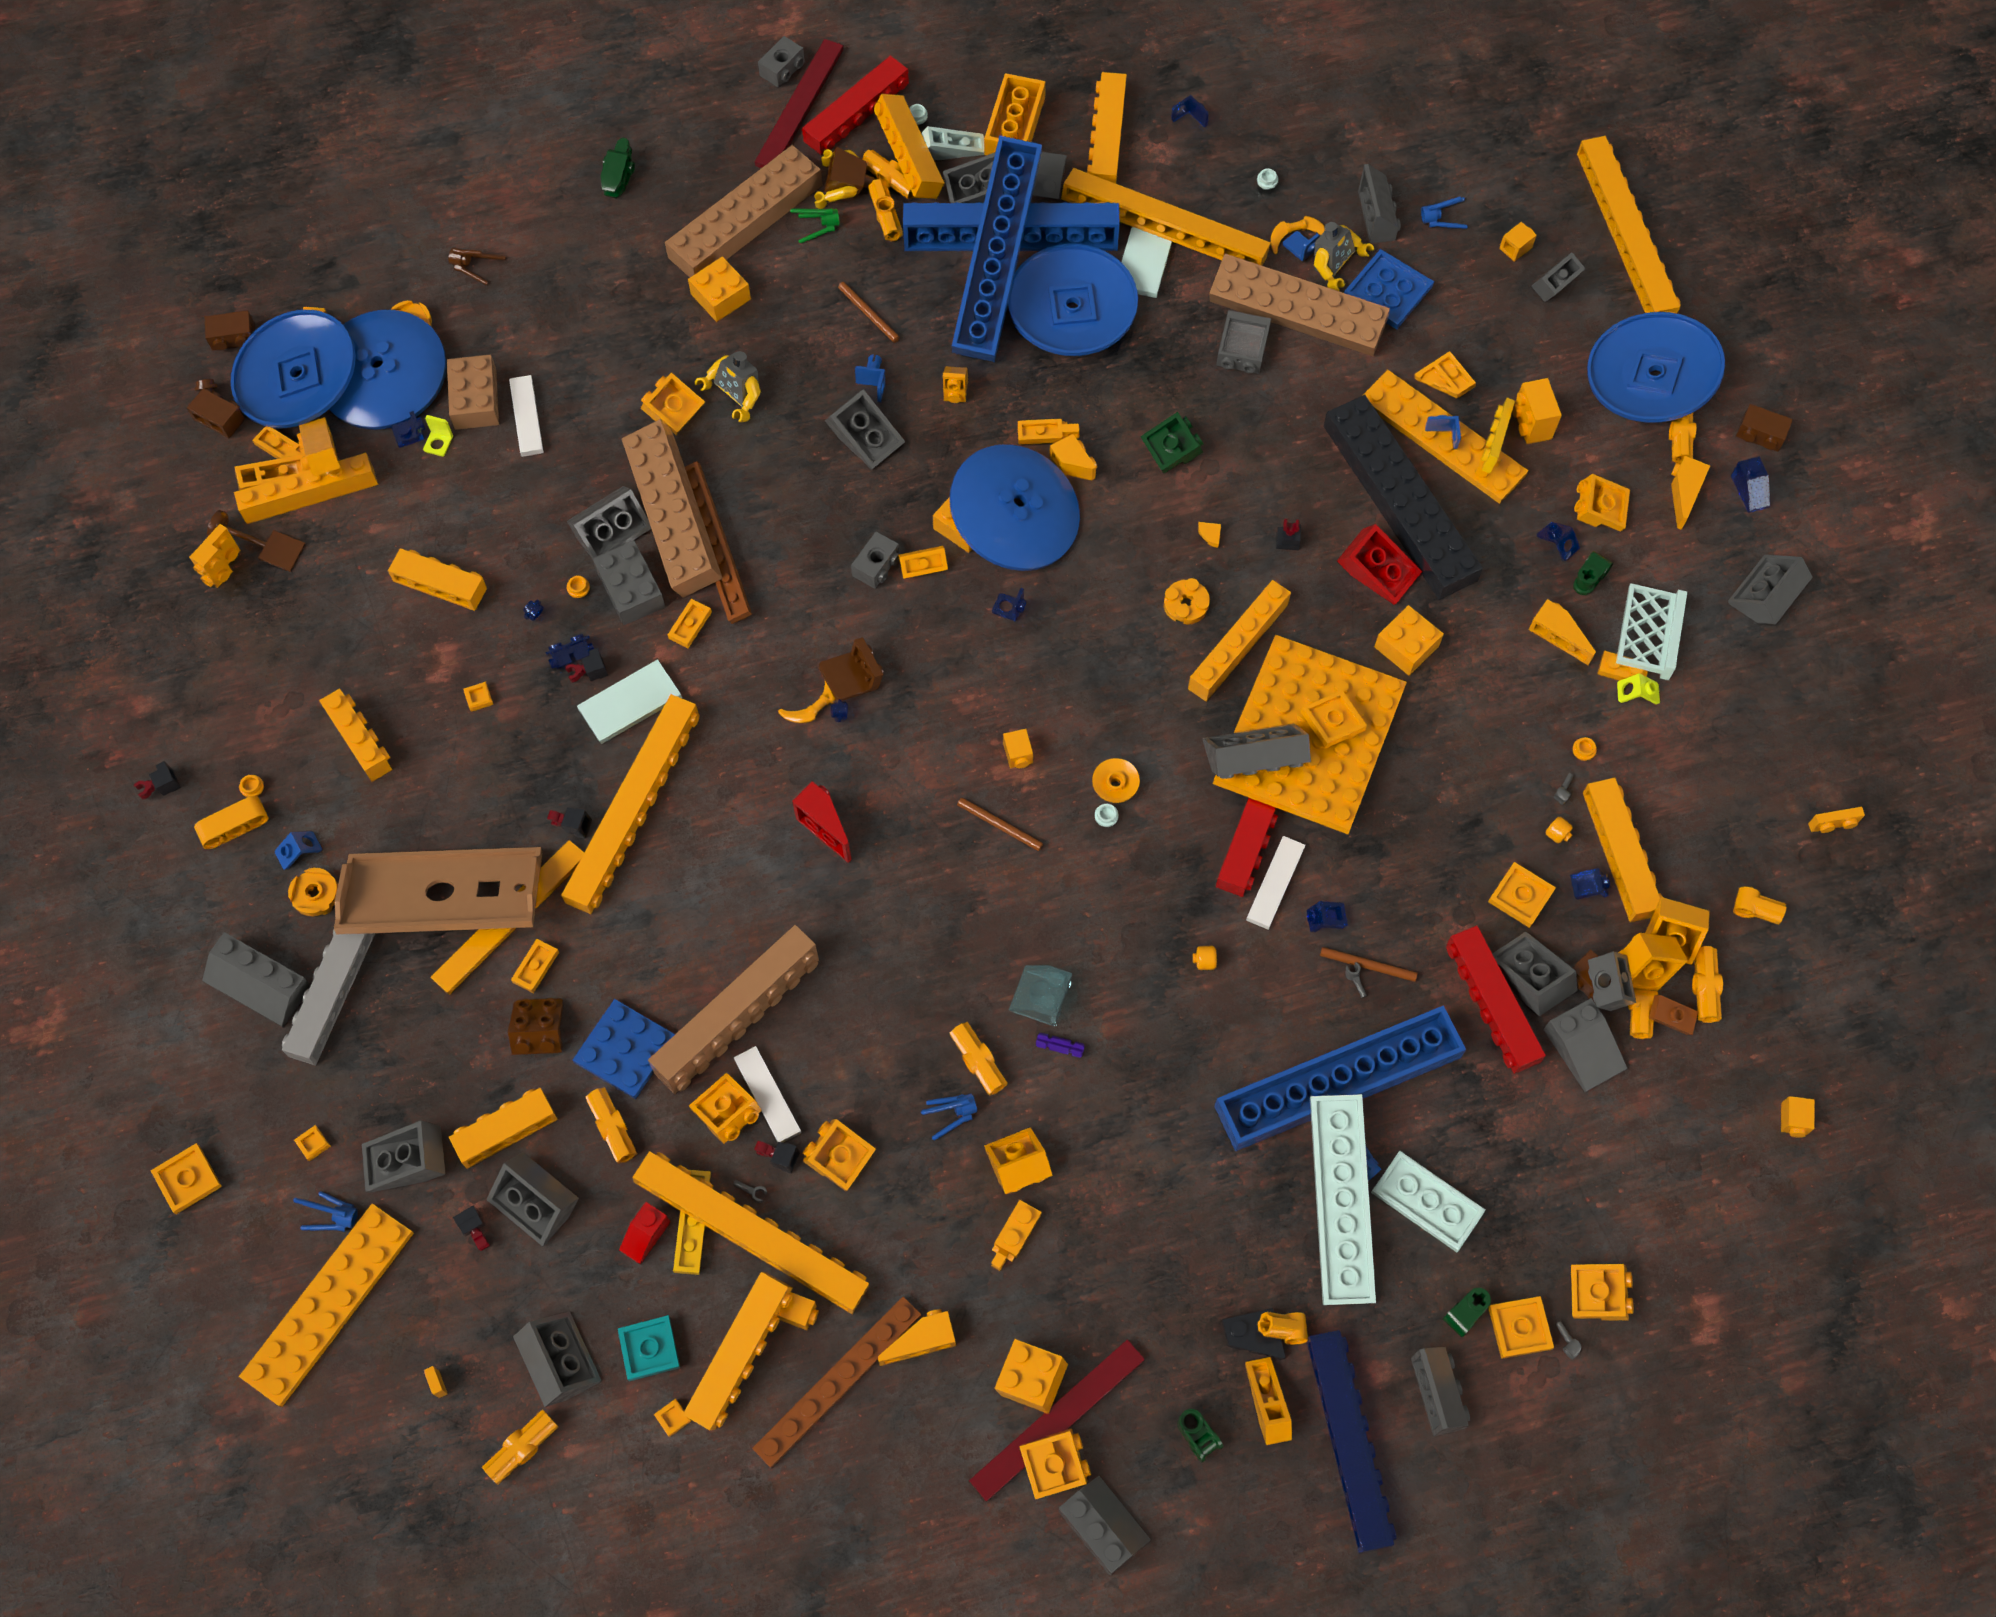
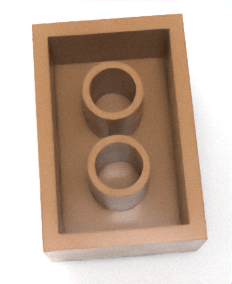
M482 355L447 359L449 416L455 430L499 425L497 370L492 356Z

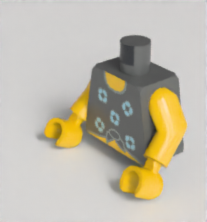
M1329 222L1325 224V231L1315 242L1314 269L1320 273L1324 280H1328L1327 288L1340 291L1339 288L1344 287L1345 283L1341 278L1334 279V276L1355 252V247H1357V254L1359 256L1369 257L1366 250L1374 251V246L1370 243L1363 244L1361 238L1347 226H1339L1335 222Z
M738 351L730 356L725 355L718 359L709 368L706 377H700L695 380V385H700L703 382L704 386L700 391L708 390L712 387L711 380L714 379V384L742 406V409H735L733 411L732 418H740L738 422H747L750 419L748 410L753 408L761 390L758 384L757 369L747 361V355L744 352Z

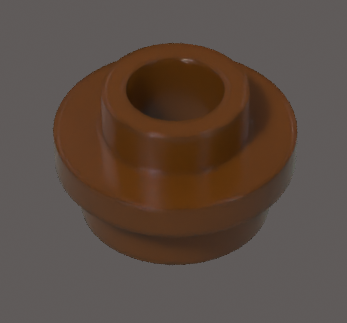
M204 379L195 382L196 392H200L203 388L212 392L218 388L217 384H214V379Z

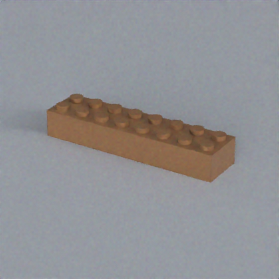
M791 145L665 242L668 258L689 277H692L722 256L727 260L788 213L790 209L796 207L823 186L821 169L796 147Z
M1228 254L1223 256L1209 293L1210 302L1242 313L1271 318L1272 323L1370 356L1375 354L1390 311L1388 307Z
M659 419L622 438L671 588L684 598L722 579L721 571L672 430Z
M794 925L648 1059L654 1074L674 1094L685 1090L697 1073L702 1074L709 1067V1062L713 1058L723 1055L728 1049L727 1045L734 1039H740L745 1034L746 1028L752 1022L757 1023L769 1006L773 1007L778 1004L782 999L783 993L788 989L792 990L800 982V978L806 972L810 973L817 967L819 958L816 944Z

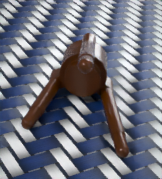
M455 247L450 250L448 256L449 263L455 265L454 270L463 272L484 285H488V281L464 268L470 264L471 257L496 260L506 259L502 255L485 254L482 251L464 250Z

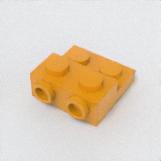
M671 372L667 378L662 376L655 384L657 388L653 393L648 391L641 399L643 402L641 409L654 421L661 419L677 435L704 405L705 401Z
M1591 474L1584 480H1581L1577 486L1580 499L1574 507V511L1578 513L1577 520L1594 527L1603 524L1618 531L1625 529L1630 489L1595 474Z
M219 524L189 558L194 564L193 569L202 576L200 578L202 582L209 587L214 585L218 588L223 582L228 580L233 572L228 564L236 559L241 550L228 529Z
M725 1073L689 1105L690 1109L723 1144L728 1140H735L740 1134V1129L747 1123L753 1124L762 1111L755 1099L728 1073Z
M833 1119L830 1123L825 1121L817 1132L821 1136L816 1143L811 1141L803 1151V1154L806 1156L803 1162L820 1175L826 1176L844 1191H847L876 1149L839 1120Z
M1624 1264L1571 1265L1572 1317L1574 1319L1629 1320L1628 1314H1633L1634 1312L1633 1299L1628 1298V1288H1632L1633 1279L1632 1273L1627 1272Z
M1072 1429L1019 1446L1035 1499L1087 1484V1476L1091 1475L1090 1468L1086 1459L1081 1460L1079 1450L1083 1449L1079 1433L1074 1434Z

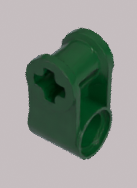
M1593 551L1578 572V577L1573 583L1574 590L1580 595H1589L1608 574L1613 562Z
M1483 1288L1472 1289L1446 1314L1443 1320L1459 1336L1463 1337L1491 1303L1489 1293ZM1477 1297H1480L1482 1301L1475 1306L1472 1302Z
M1188 1409L1179 1416L1177 1427L1201 1463L1206 1461L1205 1457L1217 1448L1221 1450L1224 1447L1218 1435L1208 1425L1199 1411ZM1190 1415L1196 1419L1197 1426L1195 1429L1185 1427V1416ZM1208 1441H1210V1444H1209V1445H1207V1446H1206L1205 1448H1203V1449L1201 1448L1204 1444H1206Z

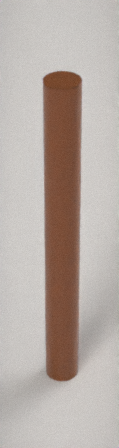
M845 282L839 284L838 288L893 343L899 341L900 336Z
M962 797L958 801L957 806L1033 849L1041 850L1043 843Z
M1322 947L1320 956L1351 965L1357 962L1362 968L1413 982L1416 981L1418 974L1417 972Z

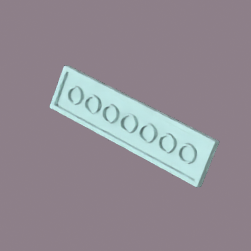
M1362 1094L1311 1096L1310 1108L1323 1305L1376 1303Z

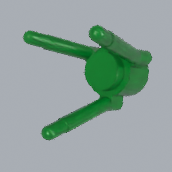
M837 208L790 209L791 213H801L798 215L799 218L820 217L821 225H826V228L800 239L799 243H804L827 232L835 231L834 226H839Z

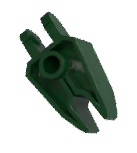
M625 137L620 138L615 149H609L603 159L601 185L604 195L608 197L618 198L626 190L630 177L635 170V162L631 159L632 148L630 147L629 140Z

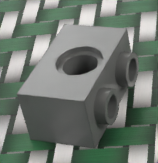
M783 36L758 61L759 75L779 88L790 79L797 69L803 66L805 62L803 47Z
M1571 252L1536 281L1532 288L1546 302L1583 272L1585 267Z
M875 532L852 563V576L875 589L879 583L885 581L891 566H895L898 563L900 554L899 544ZM874 560H882L879 563L873 562Z
M1613 951L1588 960V974L1594 989L1593 999L1598 1008L1612 1011L1636 1003L1627 955Z

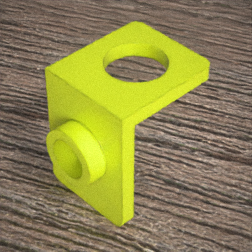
M426 415L425 419L431 432L423 450L426 453L444 457L453 438L449 424L445 419ZM442 440L444 444L440 449H433L431 447L432 442Z
M1640 673L1617 682L1618 701L1621 703L1637 697H1642L1654 704L1660 703L1659 684ZM1629 683H1632V692L1628 695H1625V686Z

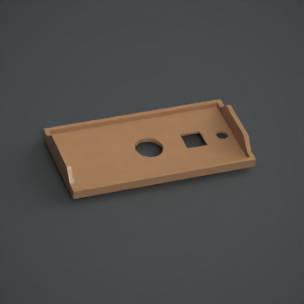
M541 847L349 854L347 863L342 864L335 898L336 919L334 931L336 935L533 927L543 854ZM500 881L498 896L477 897L479 882ZM444 882L453 885V894L443 901H432L426 896L428 889L437 883ZM519 884L526 886L524 891L517 892L514 890Z

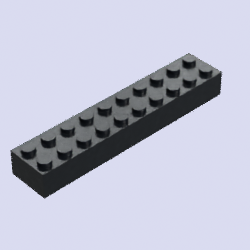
M1366 395L1328 411L1323 427L1413 562L1422 571L1421 574L1437 598L1440 600L1478 582L1483 570L1482 566Z

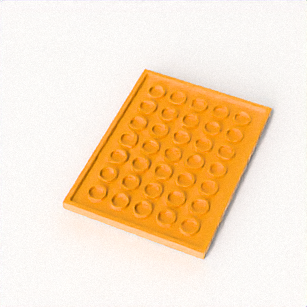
M1275 634L1234 733L1295 724L1309 734L1311 762L1303 763V766L1296 768L1289 767V765L1282 766L1277 771L1257 770V773L1253 775L1238 773L1234 774V777L1227 779L1216 775L1213 784L1349 834L1407 682ZM1343 690L1367 724V728L1364 732L1325 748L1302 715L1301 710L1302 707Z

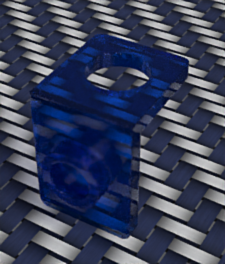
M1191 95L1172 107L1171 120L1173 122L1189 112L1203 127L1207 126L1208 111L1202 103H1199ZM1182 106H1184V108L1182 109V111L1179 112V113H1177V111H1178Z
M1551 522L1537 533L1538 538L1556 543L1561 559L1564 561L1580 549L1572 527ZM1570 539L1572 541L1571 549L1565 552L1564 544Z
M1020 588L1016 598L1000 593L992 608V613L1016 622L1019 613H1023L1027 600H1024V589ZM1004 601H1008L1013 605L1012 609L1008 612H1004L999 608V605Z

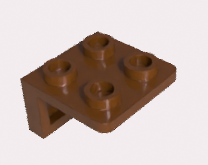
M863 637L854 640L851 652L819 663L821 674L834 698L839 702L879 689L884 675L882 666L876 662L873 656L871 646L867 645Z
M561 998L522 999L514 1002L508 1028L512 1055L562 1053L563 1045L559 1027L564 1004Z

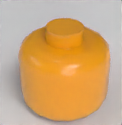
M1557 817L1545 833L1555 843L1559 844L1563 840L1567 842L1571 838L1572 834L1570 832L1573 827L1564 818Z
M1198 946L1196 953H1193V963H1196L1199 970H1214L1216 968L1217 953L1214 946Z

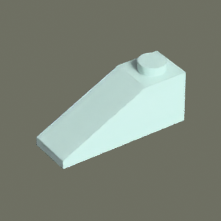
M929 126L921 133L933 160L984 155L983 134Z

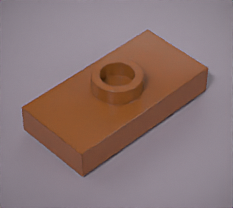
M1654 995L1649 1019L1686 1035H1693L1698 1011L1662 995Z

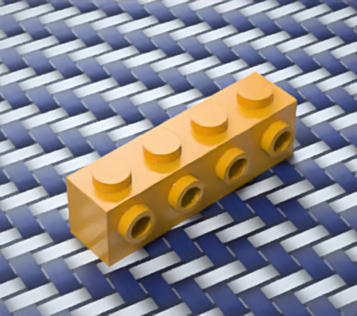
M325 417L299 425L300 433L297 434L306 470L311 469L313 476H326L333 470L339 469L340 465L333 437Z
M400 548L388 569L393 582L474 611L487 590L483 577L480 574L463 571L453 564H443L434 557L426 558L414 550L407 551Z
M339 688L319 700L371 782L392 771L387 762L390 759L389 754L383 746L378 748L376 742L379 739L372 728L367 731L364 725L368 722L361 711L357 713L354 711L353 707L356 704L349 694L344 696Z
M531 1089L526 1091L522 1098L514 1102L508 1101L504 1103L498 1111L480 1116L477 1122L472 1125L456 1129L454 1134L449 1136V1139L461 1163L468 1169L558 1119L542 1089Z

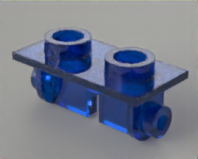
M579 634L570 638L571 642L562 645L559 642L549 646V651L545 653L546 656H552V659H549L551 668L557 667L558 669L572 663L569 656L571 653L574 654L576 661L590 656L589 651L594 649L592 643L587 644L586 642L590 640L589 635L584 637L583 634Z

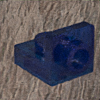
M414 411L409 412L412 419L391 426L399 448L424 440L422 433L423 430H426L421 417L416 418Z
M1599 868L1570 875L1574 896L1577 900L1599 894L1603 897L1608 896L1607 889L1611 888L1608 875H1604Z
M1319 901L1307 909V921L1311 932H1317L1321 928L1343 929L1348 926L1344 903Z

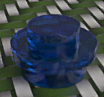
M537 599L534 602L531 600L523 609L526 620L535 621L544 609L541 601Z
M837 699L835 704H831V717L835 718L836 722L846 720L848 714L847 702Z

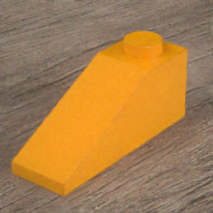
M302 455L235 466L239 490L306 471Z
M1684 456L1681 464L1676 462L1671 475L1675 476L1671 487L1677 528L1682 530L1710 468V465Z
M1547 599L1534 617L1528 630L1589 665L1596 651L1568 611L1563 609L1560 604Z
M942 1309L928 1312L926 1317L921 1318L878 1356L880 1366L956 1346L948 1311L942 1312Z
M1271 1357L1245 1362L1259 1424L1266 1445L1292 1440L1291 1418Z

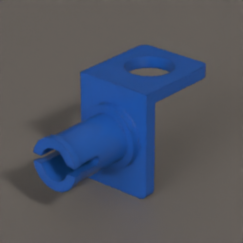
M873 354L868 357L867 367L856 366L855 379L857 384L877 386V400L881 402L885 388V369H879L882 363L880 356L876 355L873 362Z

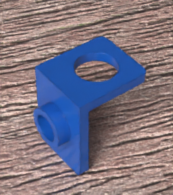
M1295 231L1283 241V246L1301 261H1304L1314 253L1315 242L1320 235L1317 233L1308 240L1300 232Z
M1439 415L1428 417L1425 431H1452L1453 449H1457L1461 440L1459 416Z
M312 831L290 832L277 847L275 854L282 868L286 870L302 853H317L322 850V847ZM302 838H308L312 842L313 847L305 845Z

